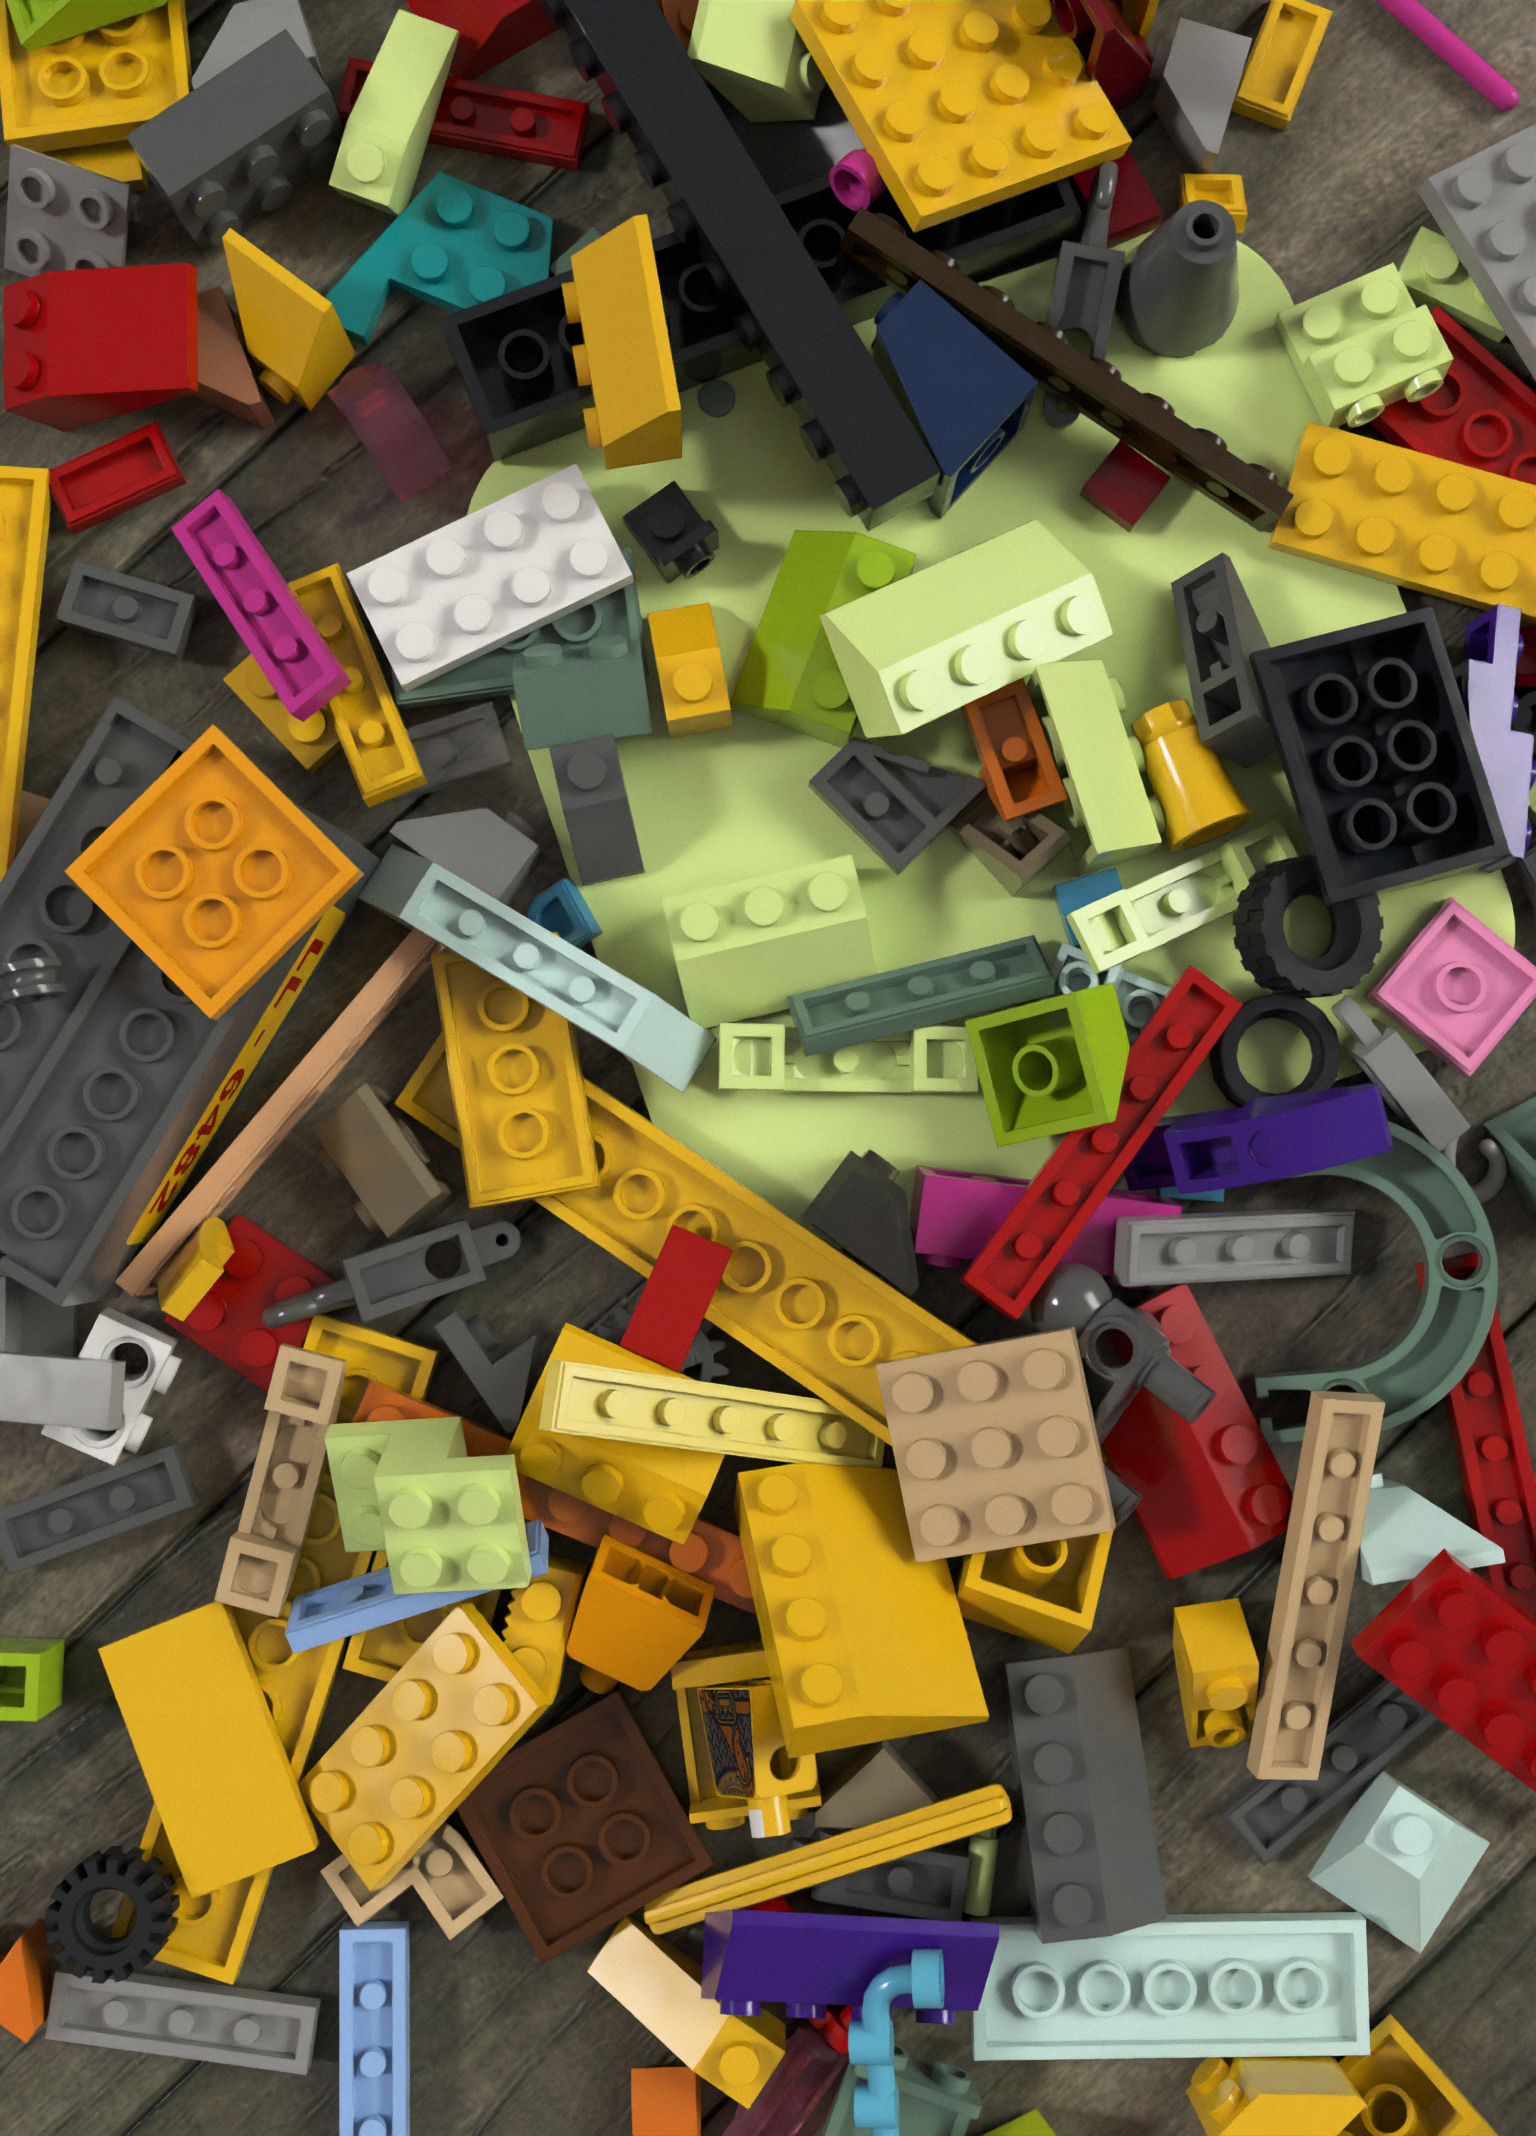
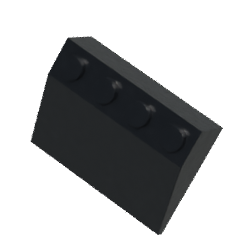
M1432 606L1259 650L1249 655L1326 906L1415 887L1479 869L1511 854Z

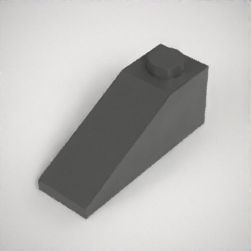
M1222 552L1173 581L1171 586L1200 742L1247 768L1278 752L1249 659L1251 653L1271 647L1230 557Z

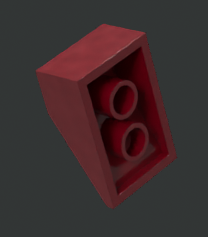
M1049 0L1062 30L1074 41L1087 63L1085 68L1087 77L1090 82L1097 80L1115 112L1141 99L1151 70L1152 58L1145 39L1139 33L1133 34L1123 17L1121 0Z

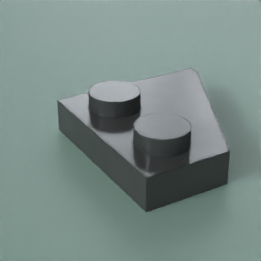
M853 737L809 781L808 787L899 875L985 790L987 785L979 778L970 775L965 778L930 766L931 762L910 755L899 756L887 752L883 746Z

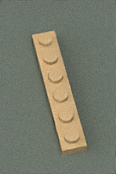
M1311 1391L1246 1765L1257 1779L1318 1780L1385 1402L1373 1394Z

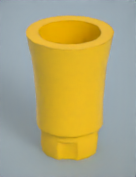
M1181 699L1175 702H1167L1149 710L1139 719L1132 722V733L1137 737L1144 754L1145 772L1163 811L1166 825L1165 832L1170 852L1189 850L1213 841L1242 826L1254 816V812L1233 784L1217 753L1201 744L1196 716L1187 700Z

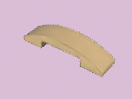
M285 1343L280 1345L264 1406L265 1410H269L238 1531L230 1537L214 1601L276 1618L281 1615L303 1551L328 1461L324 1437L330 1424H336L347 1360Z

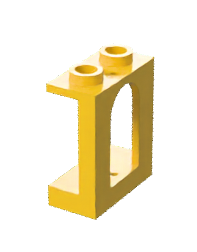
M762 1639L689 1649L670 1669L673 1690H676L687 1772L690 1796V1824L706 1822L707 1829L724 1830L744 1824V1816H749L747 1799L720 1797L715 1789L697 1688L770 1677ZM816 1755V1784L814 1789L787 1794L790 1820L800 1819L809 1815V1807L822 1806Z

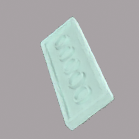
M1360 1912L1167 1914V1919L1112 1936L1042 1944L1035 1934L1032 1916L969 1917V1922L999 1923V1941L978 2011H971L972 2054L974 2061L1370 2055L1366 1919Z

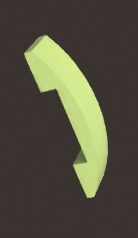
M1277 818L1227 841L1217 849L1127 890L1121 889L1066 915V918L1096 975L1236 911L1239 902H1237L1241 890L1247 888L1250 883L1248 880L1255 872L1265 870L1264 866L1272 862L1298 857V854L1280 819Z
M719 1024L718 1089L812 1093L978 1092V1072L966 1027L926 1026L805 1057L795 1027L785 1026V1024Z

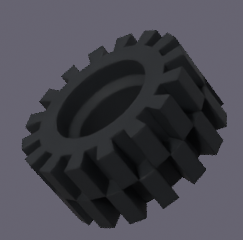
M123 1845L111 1846L103 1854L98 1850L71 1870L51 1894L50 1898L55 1899V1901L46 1909L45 1921H54V1926L45 1933L48 1945L60 1941L62 1948L54 1957L60 1965L71 1957L77 1964L70 1973L79 1979L89 1970L94 1972L92 1983L104 1984L111 1975H114L115 1983L126 1980L134 1971L139 1973L151 1962L169 1941L167 1938L175 1930L178 1918L172 1916L180 1907L179 1895L170 1896L169 1890L176 1882L171 1873L163 1878L156 1870L163 1862L156 1856L148 1863L141 1859L145 1851L144 1849L133 1847L129 1852L122 1853ZM107 1889H114L125 1893L132 1900L136 1908L137 1919L135 1927L130 1934L124 1937L112 1938L103 1935L96 1929L90 1918V1904L96 1893Z

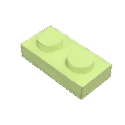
M1421 226L1398 269L1413 302L1421 306L1426 304L1431 311L1438 306L1456 323L1500 343L1506 335L1505 331L1447 238Z

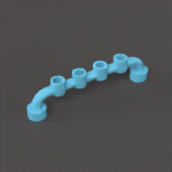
M913 1949L911 1964L889 1967L876 1975L864 1993L862 2020H850L849 2061L851 2065H866L868 2083L855 2084V2127L872 2128V2136H900L898 2085L895 2083L893 2022L890 2020V2003L897 1996L908 1993L912 1994L915 2009H943L945 1984L942 1949Z

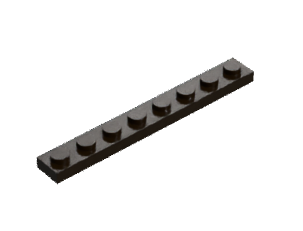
M862 206L860 207L847 228L837 252L894 290L900 291L904 296L920 279L923 280L1036 379L1039 386L1256 530L1260 531L1282 516L1294 495L1279 485L1280 481L1272 471L1259 464L1245 463L1227 451V444L1217 434L1203 428L1194 429L1174 415L1173 407L1166 400L1155 394L1140 393L1121 380L1120 372L1112 364L1100 358H1088L1068 345L1067 337L1058 328L1046 322H1034L1016 310L1013 301L1004 292L992 286H980L962 274L959 265L950 256L936 249L926 250L908 238L904 228L892 217L878 212L872 214Z

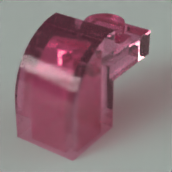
M376 360L369 366L357 367L345 374L338 386L327 392L336 410L356 435L379 474L401 503L454 469L422 414L387 364L382 365L379 360Z

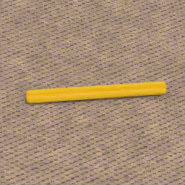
M993 1783L677 1886L644 1905V1919L646 1924H649L653 1934L663 1935L705 1921V1913L732 1909L741 1910L1006 1825L1012 1820L1011 1803L1003 1786Z

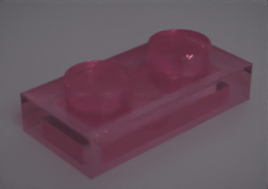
M798 2027L792 2037L786 2040L785 2055L749 2110L739 2104L734 2119L722 2136H795L849 2060V2054L847 2057L841 2055L821 2034Z

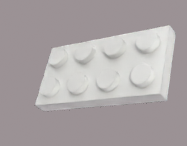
M577 463L346 573L405 692L634 583L633 575Z

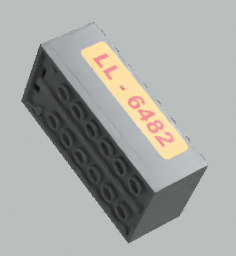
M114 696L0 882V966L26 959L57 957L62 960L63 968L56 973V978L60 983L66 984L67 994L59 998L27 1004H3L1 994L7 991L8 984L5 979L0 978V1271L59 1307L119 1298L123 1289L115 1281L164 1224L360 900L358 897L381 863L378 857L351 836L294 803L364 875L217 1021L210 1019L64 872L193 744L192 741Z

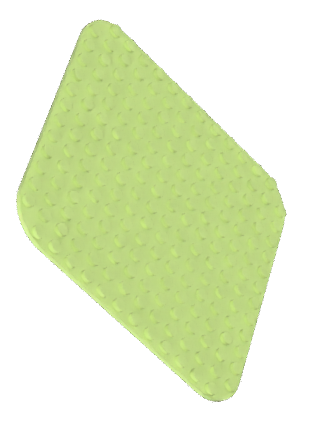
M1155 230L1109 249L1126 252V258L1136 246ZM1237 241L1239 302L1234 319L1221 339L1213 345L1210 344L1203 349L1197 350L1194 355L1184 358L1156 356L1134 344L1127 335V328L1119 314L1116 315L1114 309L1105 361L1112 364L1120 372L1122 381L1140 393L1155 394L1166 400L1173 407L1174 415L1194 429L1203 428L1217 434L1227 444V451L1245 463L1259 464L1272 471L1278 477L1279 485L1286 489L1304 427L1308 421L1324 424L1274 325L1278 312L1294 306L1291 296L1272 267L1248 246ZM1058 257L977 284L980 286L988 285L1001 290L1011 298L1016 310L1034 322H1046ZM875 317L853 325L872 359L874 350L871 348V345L875 339L877 327L874 323ZM1069 329L1063 332L1068 339V345L1086 357H1090L1092 344L1089 337L1083 331ZM764 360L716 378L730 384L735 392V405L725 416L711 417L701 410L698 403V394L705 383L678 393L681 406L682 458L606 470L602 447L589 449L586 428L493 462L483 475L473 494L467 515L577 463L619 549L631 547L649 670L646 682L653 733L614 738L619 753L644 865V873L585 886L582 885L562 809L549 748L529 750L528 753L570 879H573L603 932L591 940L597 960L651 991L688 1018L689 1015L661 898L852 854L867 915L877 974L1031 935L1035 936L1051 970L1062 943L1069 945L1052 891L1055 885L1116 867L1122 889L1127 890L1217 849L1227 841L1277 818L1280 819L1298 856L1310 854L1279 753L1276 752L1247 768L1217 753L1233 784L1254 812V816L1248 822L1220 838L1181 852H1170L1166 832L1160 833L1162 843L1152 853L1080 876L1068 844L1052 863L1012 897L952 832L949 826L897 875L808 787L809 781L842 749L840 747L731 708L732 727L670 738L647 613L709 602L730 701L794 530L850 531L867 535L916 553L913 573L1026 522L1037 519L1092 572L1113 631V635L1058 661L1102 659L1107 677L1115 675L1122 687L1126 710L1120 713L1127 737L1133 735L1131 729L1132 722L1139 719L1149 710L1167 702L1185 699L1195 714L1171 583L1222 552L1230 557L1270 647L1407 613L1397 585L1268 548L1276 520L1258 531L1142 453H1140L1142 456L1171 478L1132 530L1127 532L1080 496L1083 486L1120 439L1081 413L1071 426L1066 428L1050 426L1043 416V401L1046 390L1038 384L1023 430L941 519L931 512L926 499L870 531H867L858 514L850 518L836 498L832 486L836 478L826 461L822 460L817 463L807 451L799 432V427L803 423L792 405L790 404L784 408L775 398L766 378V372L770 369ZM1059 403L1056 405L1059 412L1064 413L1067 411L1065 404ZM672 481H675L704 521L711 520L718 530L719 548L713 552L715 559L702 572L689 579H685L683 575H680L668 584L625 526L623 516ZM1032 673L1029 674V675H1027V676L1022 677V678H1024V681H1025V684H1026V685H1027V683H1028V681H1029V679H1030ZM515 694L509 695L521 729ZM961 707L905 734L866 738L858 719L852 738L856 737L883 746L887 752L899 756L910 755L931 762L930 766L965 778L968 775L979 778L977 774L982 764ZM1146 772L1139 773L1147 797L1153 796L1154 792ZM1056 805L1038 811L1064 829ZM1476 869L1423 885L1377 895L1380 901V905H1378L1380 917H1383L1384 929H1381L1380 941L1383 942L1380 953H1376L1373 960L1375 965L1370 973L1364 974L1360 978L1361 983L1353 989L1342 990V994L1306 998L1307 1001L1325 1013L1336 1029L1341 1058L1335 1081L1362 1072L1341 1046L1351 1036L1331 1010V1007L1345 995L1352 998L1370 1020L1374 1018L1396 1030L1414 1054L1428 1050V1048L1367 999L1365 995L1444 900L1452 897L1514 948V911L1501 869L1492 873ZM1302 895L1295 898L1288 905L1284 913L1283 926L1287 944L1295 954L1302 958H1317L1328 949L1331 943L1332 924L1329 912L1325 904L1316 897ZM1237 910L1121 964L1125 971L1169 988L1172 987L1182 971L1192 965L1242 1004L1252 998L1272 994V990L1261 988L1254 982L1255 977L1250 971H1245L1240 962L1242 957L1239 949H1235L1233 937H1236L1235 925H1232L1233 913L1237 912ZM1038 998L930 1026L966 1027L964 1022L966 1020L1038 1002ZM789 1010L736 1022L748 1024H785V1026L795 1027ZM1268 1018L1259 1020L1247 1028L1239 1040L1237 1060L1239 1069L1249 1084L1260 1091L1279 1094L1291 1091L1302 1083L1310 1071L1312 1052L1309 1040L1299 1027L1288 1020ZM719 1027L706 1029L717 1040L684 1094L633 1064L652 1123L838 1249L909 1226L916 1166L1032 1180L1065 1134H1056L997 1148L979 1076L978 1092L812 1093L718 1089ZM1210 1051L1162 1118L1239 1108L1226 1099L1214 1082L1209 1060Z

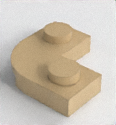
M446 1822L436 1830L386 1887L370 1892L343 1854L320 1871L357 1927L362 1926L413 1886L448 1939L452 1940L505 1898L501 1889L469 1842L457 1829Z

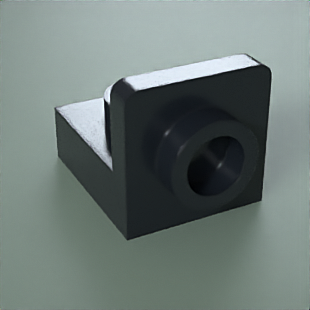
M672 481L623 516L625 526L668 584L680 575H683L685 579L694 577L707 568L715 559L713 552L719 548L718 530L711 520L704 521L675 481Z

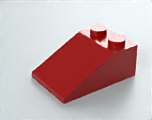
M189 263L48 271L4 287L2 309L4 317V410L66 432L198 392L197 267Z

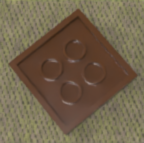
M620 1686L512 1747L457 1807L462 1820L541 1965L714 1866V1856L696 1824H690L688 1809Z

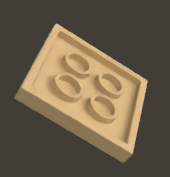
M1074 1326L887 1360L876 1364L916 1563L1115 1530L1116 1522Z

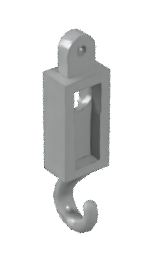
M1345 995L1331 1007L1335 1017L1351 1036L1341 1046L1371 1084L1378 1083L1382 1098L1407 1130L1434 1146L1456 1167L1455 1156L1458 1137L1471 1126L1399 1033L1374 1018L1370 1020L1361 1007L1352 998ZM1490 1139L1482 1140L1479 1143L1480 1152L1489 1160L1487 1175L1480 1183L1470 1185L1480 1204L1495 1197L1503 1187L1507 1175L1506 1157L1500 1146Z

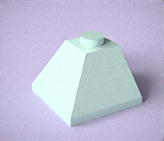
M1373 1471L1355 1570L1357 1577L1371 1585L1413 1579L1444 1548L1470 1569L1506 1563L1504 1551L1501 1547L1407 1486L1387 1478L1383 1479L1381 1471Z
M1381 1769L1369 1779L1308 1877L1421 1954L1490 1843Z

